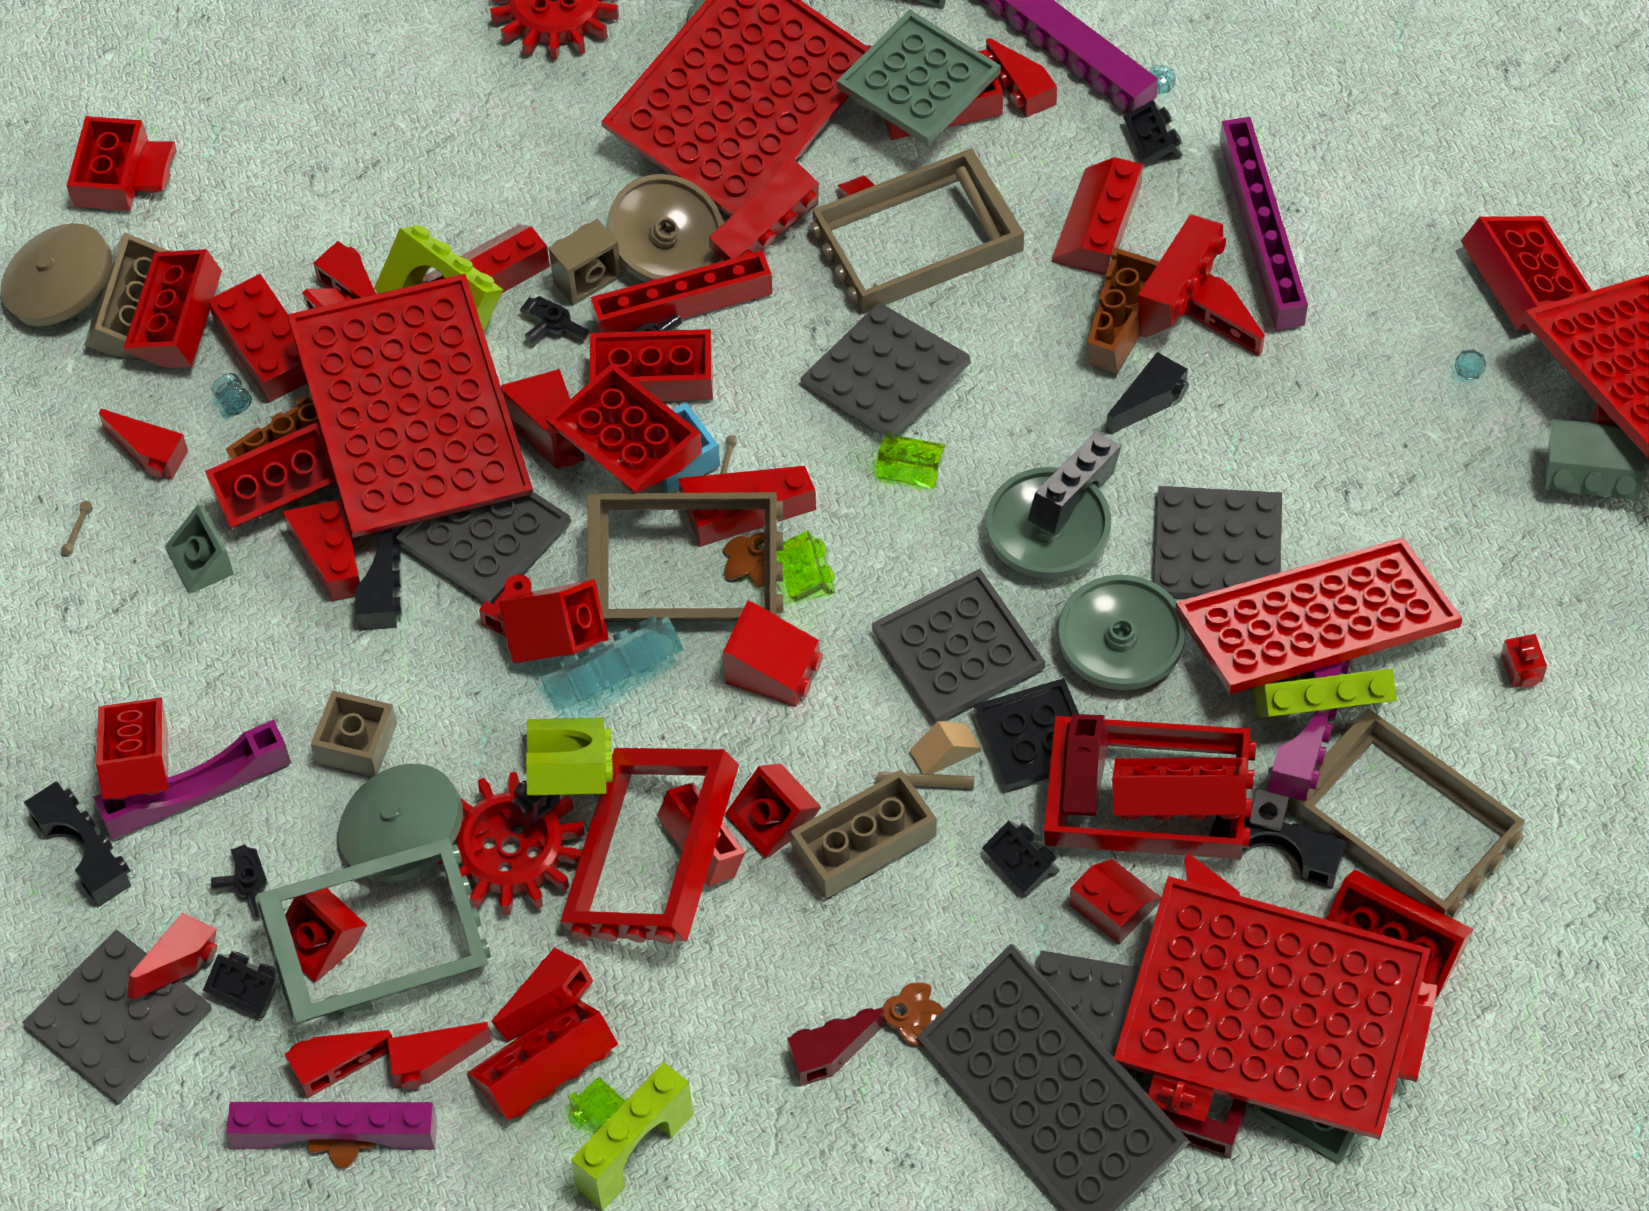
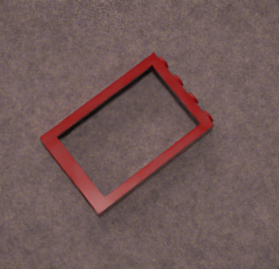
M1055 716L1044 824L1045 846L1183 856L1189 853L1192 856L1242 860L1243 847L1249 848L1250 828H1244L1245 818H1251L1252 799H1247L1246 815H1240L1237 819H1231L1230 838L1066 827L1068 815H1063L1067 741L1072 717ZM1105 719L1109 737L1108 746L1232 754L1236 755V757H1246L1247 789L1253 790L1254 770H1248L1249 761H1255L1256 741H1250V729Z
M614 748L612 754L613 782H606V794L599 795L560 921L571 932L573 937L580 940H589L590 937H595L612 942L617 941V939H629L638 943H643L645 940H657L665 944H672L673 941H688L739 764L725 749ZM631 775L705 776L664 914L590 911Z

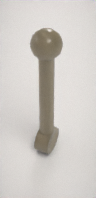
M733 435L727 436L725 440L727 448L720 474L727 473L732 449L737 444V438Z
M83 501L80 504V515L67 544L61 547V552L66 556L73 553V543L86 514L91 513L93 510L92 504L89 501Z

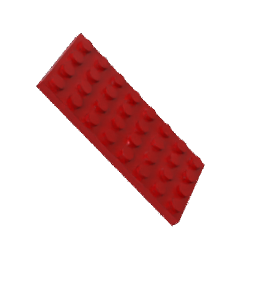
M1404 537L1176 602L1175 608L1181 621L1229 694L1461 627L1462 624L1461 615Z

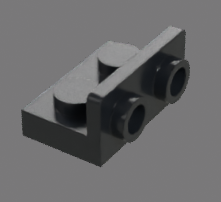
M1151 100L1123 116L1141 160L1146 166L1170 152H1173L1177 158L1183 156L1179 145L1183 144L1175 128L1171 129L1169 123L1173 122L1165 106L1160 108L1154 100Z
M1008 820L982 849L1024 894L1028 895L1050 872L1056 875L1060 869L1054 863L1057 860L1056 856L1046 846L1043 845L1040 848L1033 841L1036 835L1024 823L1017 825Z
M231 950L230 954H217L203 991L256 1015L265 1016L277 985L281 986L276 968L260 963L259 967L248 963L250 957Z

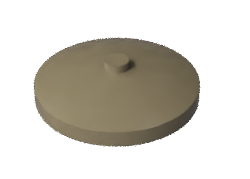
M654 174L632 181L618 193L609 210L606 229L618 241L619 263L635 277L648 282L714 264L719 256L709 248V236L723 224V220L714 201L700 187L681 177Z
M70 223L43 231L29 240L9 262L1 282V297L4 305L17 320L31 326L53 325L73 317L85 309L105 286L112 268L111 249L101 234L88 225Z

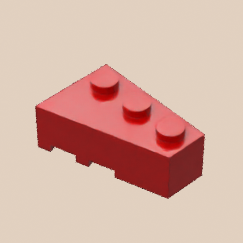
M341 499L282 511L290 536L294 538L301 553L308 560L332 602L355 597V588L361 581L352 535Z

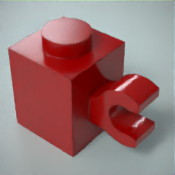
M1536 634L1505 639L1501 658L1512 688L1519 686L1532 687L1539 682H1543L1547 664Z

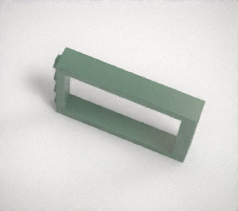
M450 837L256 895V904L293 1025L471 972L488 965L487 958L491 957L490 949L486 939L481 940L477 929V927L481 926L480 916L476 907L471 908L467 896L471 895L470 884L466 875L461 876L458 864L462 863L460 851L456 844H451ZM440 855L471 956L312 1004L281 901Z

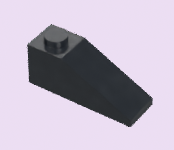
M1157 352L1107 414L1106 432L1113 434L1170 407L1176 398L1181 399L1189 386L1187 382L1188 369Z

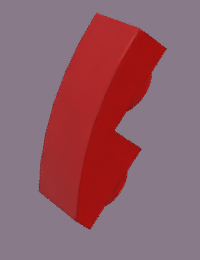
M175 141L146 142L136 170L134 180L135 191L156 193L164 190L171 177L169 165L177 152Z

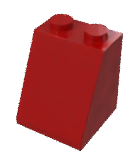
M560 369L501 385L514 430L555 469L564 466L570 467L578 462L585 461L584 453L547 424L546 421L570 400Z
M595 579L519 594L499 601L500 615L504 623L508 649L513 663L575 654L609 640Z
M747 600L723 650L726 684L797 707L800 698H805L809 692L812 672H817L822 663L823 654L820 653L819 640L754 602Z

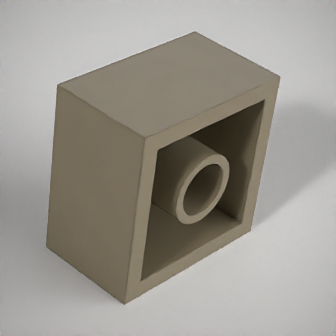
M598 218L589 224L582 225L574 233L557 240L552 246L548 247L553 283L573 306L622 277L618 241Z
M332 690L311 742L316 763L369 776L377 775L397 725L393 704Z

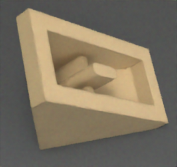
M937 721L910 749V754L922 774H934L981 752L979 743L966 723Z

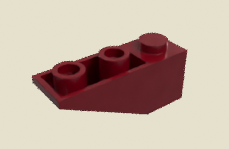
M1072 714L1067 741L1063 815L1096 816L1109 743L1104 715Z
M883 1007L875 1010L872 1008L863 1009L853 1017L844 1020L840 1018L832 1019L822 1027L812 1030L801 1029L796 1031L791 1037H788V1053L800 1086L832 1077L884 1026Z

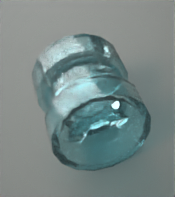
M235 373L224 374L212 384V393L216 399L221 401V406L226 414L238 415L251 405L252 397L245 388H242V382Z

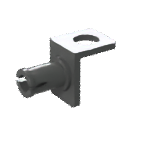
M1270 767L1268 769L1265 789L1256 790L1249 823L1279 831L1282 828L1283 820L1287 813L1289 797L1268 792L1273 768ZM1259 811L1277 816L1272 820H1265L1260 816Z

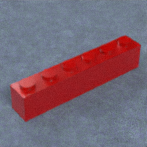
M763 250L590 297L593 319L598 333L633 332L645 323L656 322L659 325L674 314L683 319L773 294L772 273Z

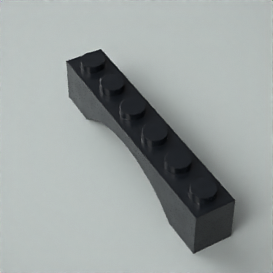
M400 526L379 531L378 549L374 561L365 577L355 588L356 618L360 631L397 628V616L402 615L401 596L397 597L396 589L402 588L401 571L396 570V562H401L400 544H395V536L401 533Z

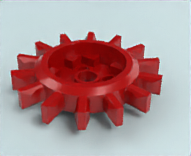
M492 0L493 2L509 5L490 8L492 24L512 20L511 23L500 29L502 40L505 43L522 33L526 36L522 42L524 55L529 56L537 43L541 42L548 44L551 60L558 59L560 43L571 41L580 55L585 53L583 35L588 31L605 40L608 37L607 26L598 21L599 17L619 19L618 5L601 2L606 0Z
M510 772L507 793L494 795L491 785L485 778L478 780L479 795L483 799L481 802L473 807L465 799L461 798L464 819L456 838L462 860V867L459 870L461 876L466 875L468 881L472 879L477 884L470 896L472 907L478 909L485 901L489 891L501 893L499 901L503 914L510 915L513 908V894L527 891L530 902L536 909L543 907L542 892L538 886L544 881L549 880L563 891L569 888L568 878L556 868L560 861L578 865L582 850L563 846V840L585 836L583 821L559 824L558 819L573 809V802L569 795L560 799V804L534 825L523 818H518L510 809V803L514 800V791L520 784L517 772ZM516 827L523 828V831L520 833H514L513 829H515ZM509 841H515L520 844L519 849L514 853H506L502 850V847ZM489 842L495 843L493 848L487 849L484 847ZM533 851L539 853L533 858L528 856ZM442 860L437 862L438 865H443ZM503 867L511 868L509 871H500Z

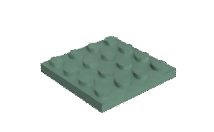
M909 10L837 80V89L928 146L1001 73V65L912 10Z

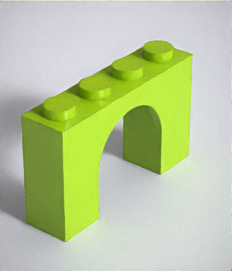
M420 225L400 228L374 290L378 293L421 284L426 272L431 267L437 269L444 278L466 274L483 331H485L503 289L494 283V279L491 276L475 269L471 261L459 257L451 251V247L448 244L438 241L431 236L427 228Z
M1393 668L1264 684L1253 688L1257 719L1397 701Z
M604 717L527 719V795L606 794V782H613L611 728H604Z
M663 1062L571 1158L577 1191L603 1211L625 1188L623 1177L624 1165L638 1142L655 1126L672 1138L694 1115L689 1081Z

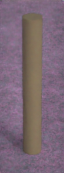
M964 166L959 167L955 170V174L989 240L992 241L1001 237Z
M878 772L877 783L896 772ZM904 773L913 786L974 789L975 776Z

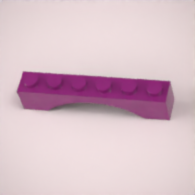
M1351 659L1302 673L1301 679L1348 674ZM1338 708L1314 711L1313 718L1306 728L1291 741L1278 747L1268 792L1306 801L1309 789L1316 790L1320 771L1315 770L1316 765L1323 766L1327 748L1322 747V742L1329 743L1333 724H1329L1328 720H1335Z
M273 719L243 732L231 745L206 762L188 771L168 777V790L161 791L155 795H130L122 800H113L111 798L103 800L102 794L96 795L93 798L110 838L114 840L291 763L286 744Z
M230 1102L226 1134L233 1149H269L296 1141L344 1139L372 1142L401 1150H435L437 1115L433 1102Z

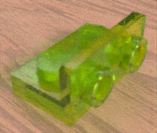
M884 436L878 451L876 477L935 488L938 470L944 457L945 444L896 436L891 440Z
M808 531L783 542V551H777L779 562L783 563V577L789 598L794 602L820 590H824L829 595L835 593L833 585L835 575L832 568L827 564L825 557L828 554L827 547L821 538L817 539Z
M597 1077L581 1094L577 1095L573 1092L568 1096L571 1107L569 1110L570 1114L581 1125L587 1123L594 1130L593 1134L626 1102L600 1077Z

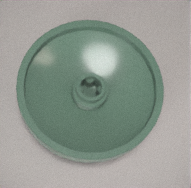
M1055 467L1034 468L1011 477L994 493L987 510V536L996 555L1013 570L1033 578L1060 579L1084 571L1103 554L1111 533L1109 505L1102 492L1093 483L1086 488L1079 498L1070 519L1055 534L1028 521L1034 494L1059 469Z
M1110 575L1086 583L1070 596L1060 615L1058 638L1065 660L1079 676L1103 688L1135 690L1158 682L1173 670L1184 649L1186 627L1175 609V599L1165 589L1141 577Z
M403 764L378 773L354 793L343 811L338 830L339 845L343 856L351 866L449 837L453 845L460 831L463 818V806L459 792L444 773L424 764ZM437 855L369 875L365 878L381 883L405 881L429 870L441 860V857Z

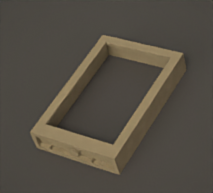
M973 148L813 209V222L810 223L813 236L816 240L820 239L823 243L822 248L828 261L832 260L834 262L835 272L839 281L846 283L851 302L854 305L858 304L863 314L869 312L879 302L883 305L890 304L1024 251V232ZM964 166L1001 237L865 290L833 235L832 230L956 183L959 180L955 170Z
M776 492L588 494L587 580L595 579L605 622L738 621L744 609H609V510L765 509L764 609L776 616L777 613H783V594H777V582H783V563H777V551H783V532H777V520H783V501H777Z
M1369 708L1325 754L1323 766L1316 765L1315 770L1320 771L1316 790L1309 789L1306 801L1290 797L1288 799L1287 811L1317 833H1330L1339 837L1340 840L1347 841L1344 853L1390 887L1453 918L1463 909L1465 905L1463 900L1470 893L1473 896L1477 894L1485 882L1484 877L1489 871L1495 873L1505 860L1503 855L1509 849L1512 851L1516 850L1525 837L1522 834L1525 824L1524 819ZM1372 744L1376 745L1501 836L1444 901L1315 807Z

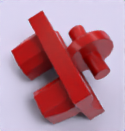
M1154 1074L1148 1095L1160 1109L1206 1122L1214 1090Z

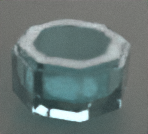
M1165 65L1153 66L1149 72L1158 78L1157 94L1170 92L1175 86L1176 80L1173 69Z
M1475 349L1462 350L1455 361L1457 375L1466 380L1479 379L1486 368L1484 355Z

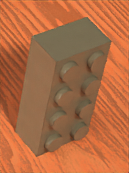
M901 769L792 830V850L824 897L828 898L936 837L937 818Z

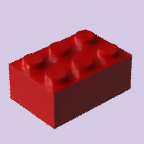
M85 116L66 185L73 207L131 211L136 192L134 190L136 170L143 148L148 141L142 120Z

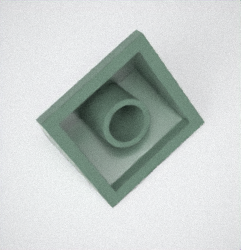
M197 505L165 545L189 592H196L234 575L227 550L203 505Z

